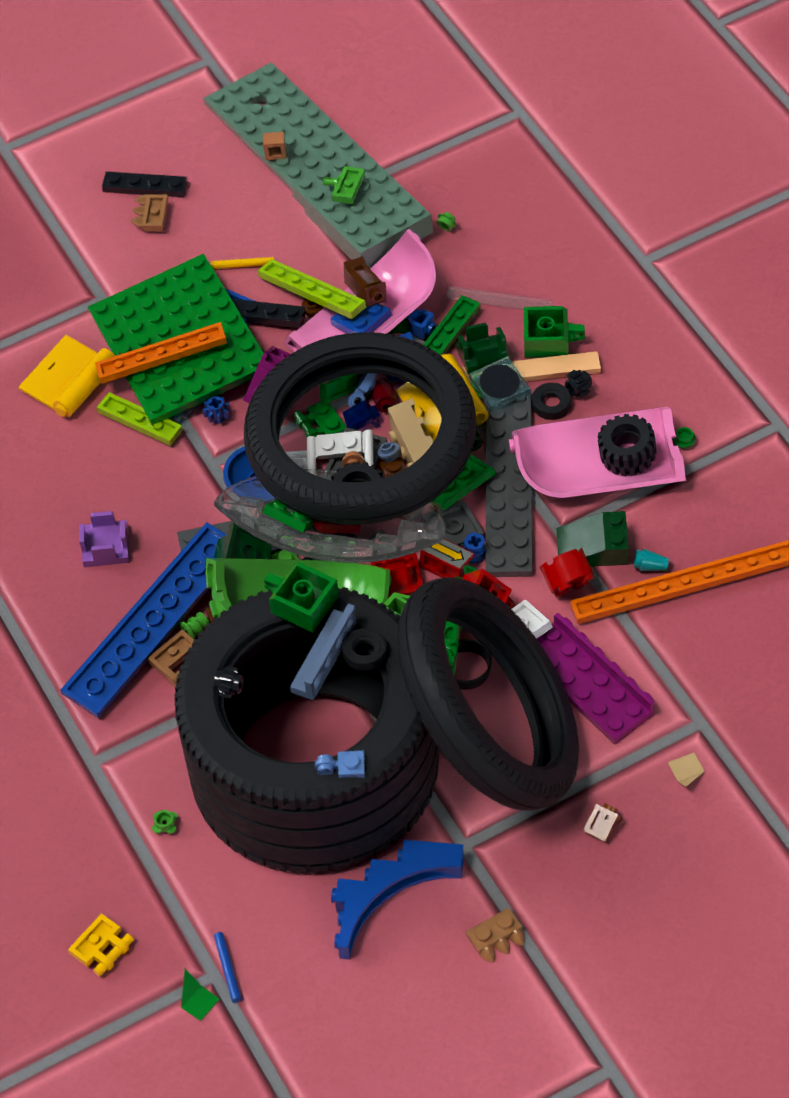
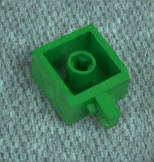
M524 307V358L569 355V342L585 340V325L568 323V309L565 307Z
M300 562L295 563L286 576L280 577L268 573L264 579L265 588L272 592V596L269 599L271 613L310 632L316 630L339 597L337 579Z

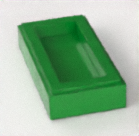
M358 374L337 377L319 384L320 402L327 404L354 392V388L358 383Z

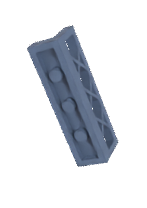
M348 604L344 612L333 610L291 684V693L314 701L342 651L343 640L353 631L357 624L354 605Z

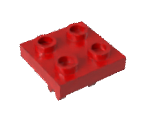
M416 553L371 560V565L390 570L391 585L389 586L388 598L394 592L411 596L413 592L423 585Z

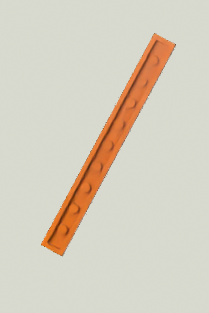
M789 540L570 601V607L578 625L789 566Z

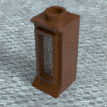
M363 257L343 262L344 283L358 298L365 300L366 307L386 302V283L382 282L365 264Z

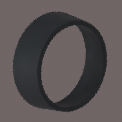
M459 639L458 653H476L487 663L488 668L480 677L468 681L456 679L460 689H474L487 680L491 669L492 656L479 641Z

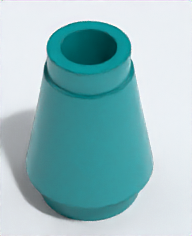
M644 548L643 550L637 549L633 567L638 568L639 571H667L669 558Z

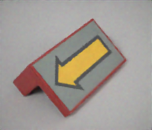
M435 534L421 549L419 567L441 578L463 577V566L467 565L474 558L475 553Z

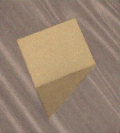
M695 753L668 762L677 781L685 787L705 772Z

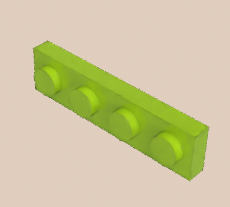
M110 392L97 406L98 413L169 446L175 442L183 431L182 425L169 419L152 426L141 406Z

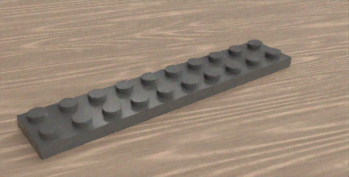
M517 389L513 395L506 398H494L486 395V409L489 413V417L486 420V464L493 467L495 475L486 481V571L494 577H532V486L522 476L515 453H510L508 441L512 439L513 431L531 426V389Z

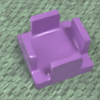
M113 511L91 513L92 524H79V542L82 550L83 567L129 563L127 521H115Z

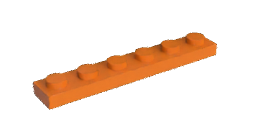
M219 322L96 362L95 365L101 384L226 344L227 340L222 324Z

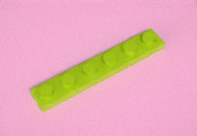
M273 259L258 270L260 278L350 319H353L366 308L365 300Z

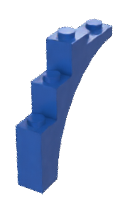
M404 840L403 849H398L397 861L371 859L370 868L365 869L364 881L338 879L337 888H332L331 903H335L336 913H338V926H341L340 934L336 933L334 948L338 949L339 958L350 959L354 941L362 925L373 911L391 896L405 888L426 881L462 879L464 845Z

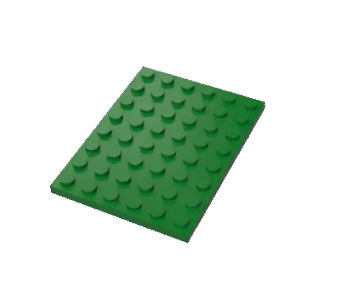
M204 253L88 306V310L109 349L116 356L221 322L227 340L226 344L125 376L152 426L251 380L263 355L262 349Z

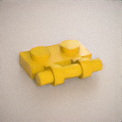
M101 913L69 947L68 952L86 967H89L94 961L98 962L99 964L93 971L97 976L101 977L106 971H110L114 967V962L121 954L125 955L134 938L128 933L122 939L118 938L117 936L121 932L120 926ZM109 944L112 945L114 948L107 955H104L102 952Z

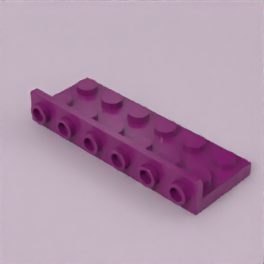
M556 613L554 615V623L551 624L553 628L538 637L537 641H539L555 667L570 703L615 745L654 715V699L648 692H643L632 677H627L617 663L611 662L599 647L591 644L583 632L577 631L568 618H563L559 613Z

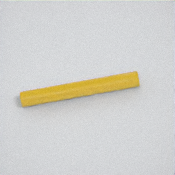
M275 258L210 261L213 269L264 266L271 259L275 260Z

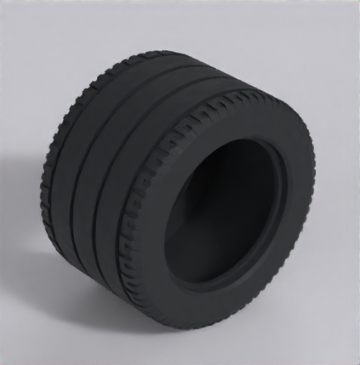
M346 587L338 588L339 597L314 632H310L272 614L269 604L272 592L269 590L264 593L263 591L258 592L256 596L251 595L247 597V600L242 599L238 601L236 606L232 605L229 607V610H223L220 613V617H215L211 624L205 626V631H201L198 634V639H194L192 647H189L187 651V656H184L183 664L177 675L174 696L175 717L195 802L204 820L220 840H223L228 847L231 846V849L236 853L239 852L241 856L248 857L254 863L257 861L262 866L268 865L270 869L279 868L280 871L284 872L290 870L291 873L301 871L304 874H307V872L317 874L318 871L327 873L329 870L339 871L342 867H345V869L350 868L353 864L357 866L363 860L369 861L372 856H379L381 851H387L390 849V845L397 844L398 839H402L406 835V831H411L413 824H416L420 815H423L436 784L439 749L421 721L403 677L398 652L400 616L398 614L395 615L391 608L387 609V606L382 602L379 604L376 599H370L367 594L363 593L360 595L358 591H349ZM348 604L354 605L357 624L353 631L367 628L379 632L384 637L387 645L386 658L377 668L361 671L350 667L344 661L341 651L317 696H331L348 700L364 708L376 718V722L369 732L358 743L346 750L364 751L365 777L339 778L338 769H333L332 774L320 775L318 770L315 769V761H279L251 749L242 740L253 723L273 707L302 697L291 693L290 686L333 610L344 612ZM367 643L359 644L355 648V652L362 656L370 655L374 651V647ZM226 666L238 668L237 674L244 677L240 694L234 693V697L231 696L230 699L220 697L219 691L213 687L216 672L218 670L223 671V668H226ZM338 755L332 756L333 760L338 761Z

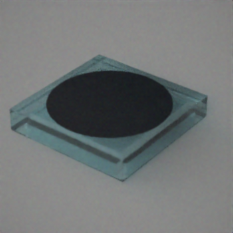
M508 356L469 374V379L491 411L530 393L529 386Z

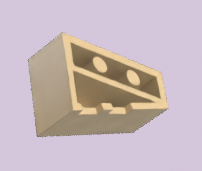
M413 398L388 408L390 423L388 436L391 442L399 445V456H401L402 460H406L407 467L416 462L433 443L431 435L427 436L421 426L424 424L422 417L417 418L415 415Z

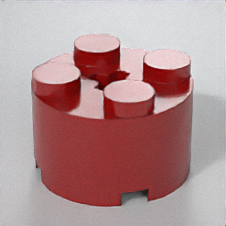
M582 548L578 551L573 549L554 557L553 564L549 566L547 562L540 566L550 592L556 598L568 593V589L573 586L579 589L588 585V581L594 578L593 570Z

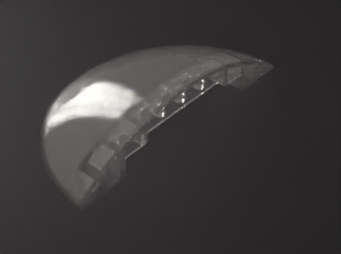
M304 469L309 473L331 480L333 473H337L335 470ZM256 476L233 484L225 489L214 501V506L221 513L255 537L280 549L323 561L363 563L395 559L435 545L444 540L445 536L444 520L431 503L399 518L385 522L363 524L359 534L319 533L313 524L311 529L302 533L262 513L265 505L276 500V498L263 487Z

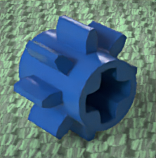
M212 397L204 402L203 415L209 418V423L220 424L225 419H229L230 404L225 403L224 397Z

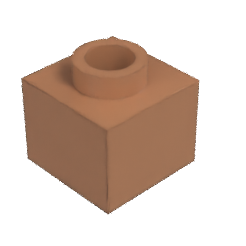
M284 132L263 133V148L266 160L287 158Z

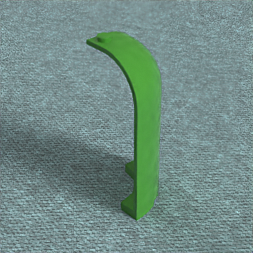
M206 558V586L211 588L213 600L209 602L213 618L220 617V613L223 610L227 611L230 606H236L238 601L242 599L247 600V597L251 595L256 596L261 591L263 593L268 592L264 586V579L268 573L280 577L286 576L293 565L300 562L337 579L338 588L346 587L349 591H358L360 595L363 593L367 594L370 599L374 598L379 604L381 602L384 604L388 600L389 586L391 585L390 570L374 565L330 560Z

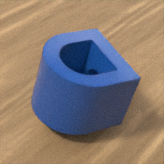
M415 309L408 316L409 331L416 337L424 340L436 328L434 313L424 309Z

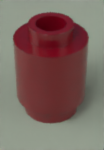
M384 379L376 381L375 386L371 390L375 408L379 412H388L389 407L397 405L393 386Z

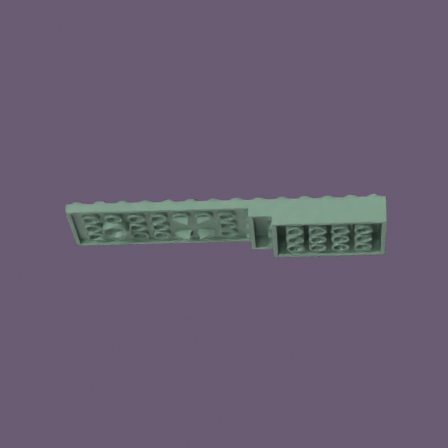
M272 62L204 97L205 105L292 190L293 197L304 207L305 214L351 260L363 257L365 264L371 268L399 241L408 229L416 233L420 239L433 233L431 214ZM284 132L287 158L265 159L263 133ZM344 166L365 169L364 180L353 204L332 201V193L335 187L324 186L323 178L325 176L337 178L342 173Z

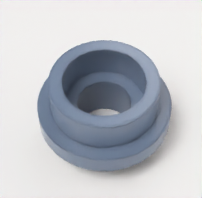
M386 442L381 445L377 453L384 462H392L399 457L400 447L397 443Z

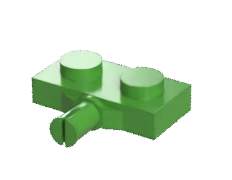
M344 166L342 173L337 178L325 176L323 178V185L335 187L332 193V201L353 204L364 180L365 169Z

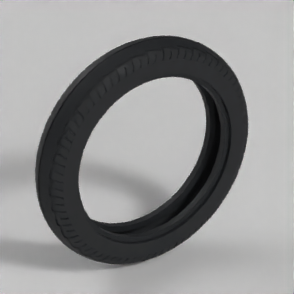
M347 333L321 339L298 349L279 362L265 376L254 392L247 408L244 423V445L248 461L260 483L273 497L290 509L307 517L328 523L345 525L373 524L399 518L422 508L441 495L454 482L465 467L473 449L477 425L476 411L471 393L462 376L445 358L434 350L414 340L387 333ZM375 373L400 378L418 387L436 405L442 419L438 434L432 445L412 465L382 479L366 482H338L318 477L292 461L279 442L282 423L295 402L319 384L345 375Z
M438 578L420 586L408 598L402 609L398 626V652L403 677L415 709L426 730L457 772L479 792L493 801L512 809L530 811L546 808L556 803L567 793L575 779L579 762V738L569 698L550 658L534 634L521 621L520 617L515 615L516 613L508 605L504 604L501 599L487 589L460 578ZM446 621L459 625L473 635L495 658L513 685L524 708L531 730L534 747L532 766L518 761L506 752L485 730L465 700L453 674L445 644Z

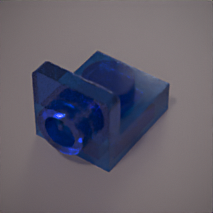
M366 400L342 412L347 428L358 430L369 423L376 428L380 426L378 419L380 413L374 405L371 406Z

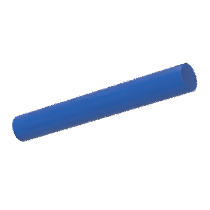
M217 932L214 934V940L231 1001L237 1003L242 1000L224 934L223 932Z

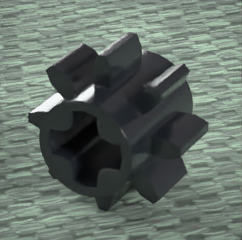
M580 369L578 371L573 370L566 375L568 380L565 382V387L569 390L571 396L584 397L591 392L589 387L592 385V379L586 371L581 372Z
M226 666V668H223V671L218 670L216 672L213 687L219 691L220 697L230 699L231 696L234 697V693L240 694L244 677L237 674L238 668Z

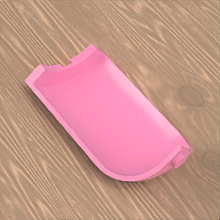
M410 229L370 268L382 282L386 283V302L380 304L390 308L392 313L391 317L373 331L375 333L386 334L419 307L433 290L436 279L433 258L421 242L420 237ZM349 287L346 290H344L345 292L356 296ZM324 307L297 331L294 330L288 335L283 343L292 352H295L318 340L347 333L332 326L330 319L337 312Z
M668 406L529 426L513 431L512 439L508 440L510 453H515L519 470L525 480L540 493L551 497L565 498L686 481L683 457L679 447L673 446L672 438H676L672 411ZM624 414H629L632 417L635 414L638 415L639 419L643 417L647 423L652 425L657 454H655V460L651 461V466L649 468L645 467L642 473L635 472L633 476H630V473L626 474V476H621L619 472L614 474L611 469L607 470L605 465L602 464L598 446V432H601L600 428L602 425H607V420H614V416L617 415L623 417ZM625 442L620 444L618 447L628 448L634 446L636 443Z

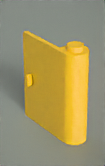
M65 335L18 388L53 409L59 416L71 417L101 383L95 363L116 355L106 348H102L97 353L70 336Z
M441 355L464 379L474 402L476 426L483 424L489 417L487 409L454 355ZM406 382L396 391L402 402L413 398L415 415L417 418L422 417L424 424L421 426L427 436L431 435L434 442L440 428L441 415L433 401L422 390Z

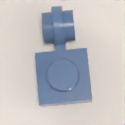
M363 373L354 388V393L348 398L350 409L359 411L365 407L366 399L363 395L373 389L376 384L374 378L377 374ZM355 398L359 400L358 406L354 404Z
M364 751L338 752V761L333 760L331 755H320L315 761V769L318 770L320 775L332 774L333 769H338L339 778L365 777Z

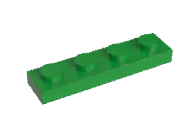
M461 295L423 345L440 355L446 354L458 336L461 335L481 309L480 303Z

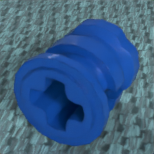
M470 533L464 539V549L475 553L470 563H479L486 556L485 539L478 533Z

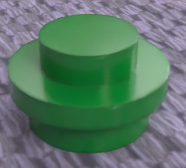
M688 427L677 429L675 432L676 438H673L674 444L684 449L693 446L696 440L694 432Z

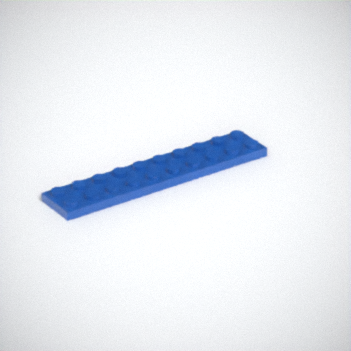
M206 522L60 689L61 694L96 718H99L147 663V658L159 649L210 588L206 586V558H214L218 539L227 534Z

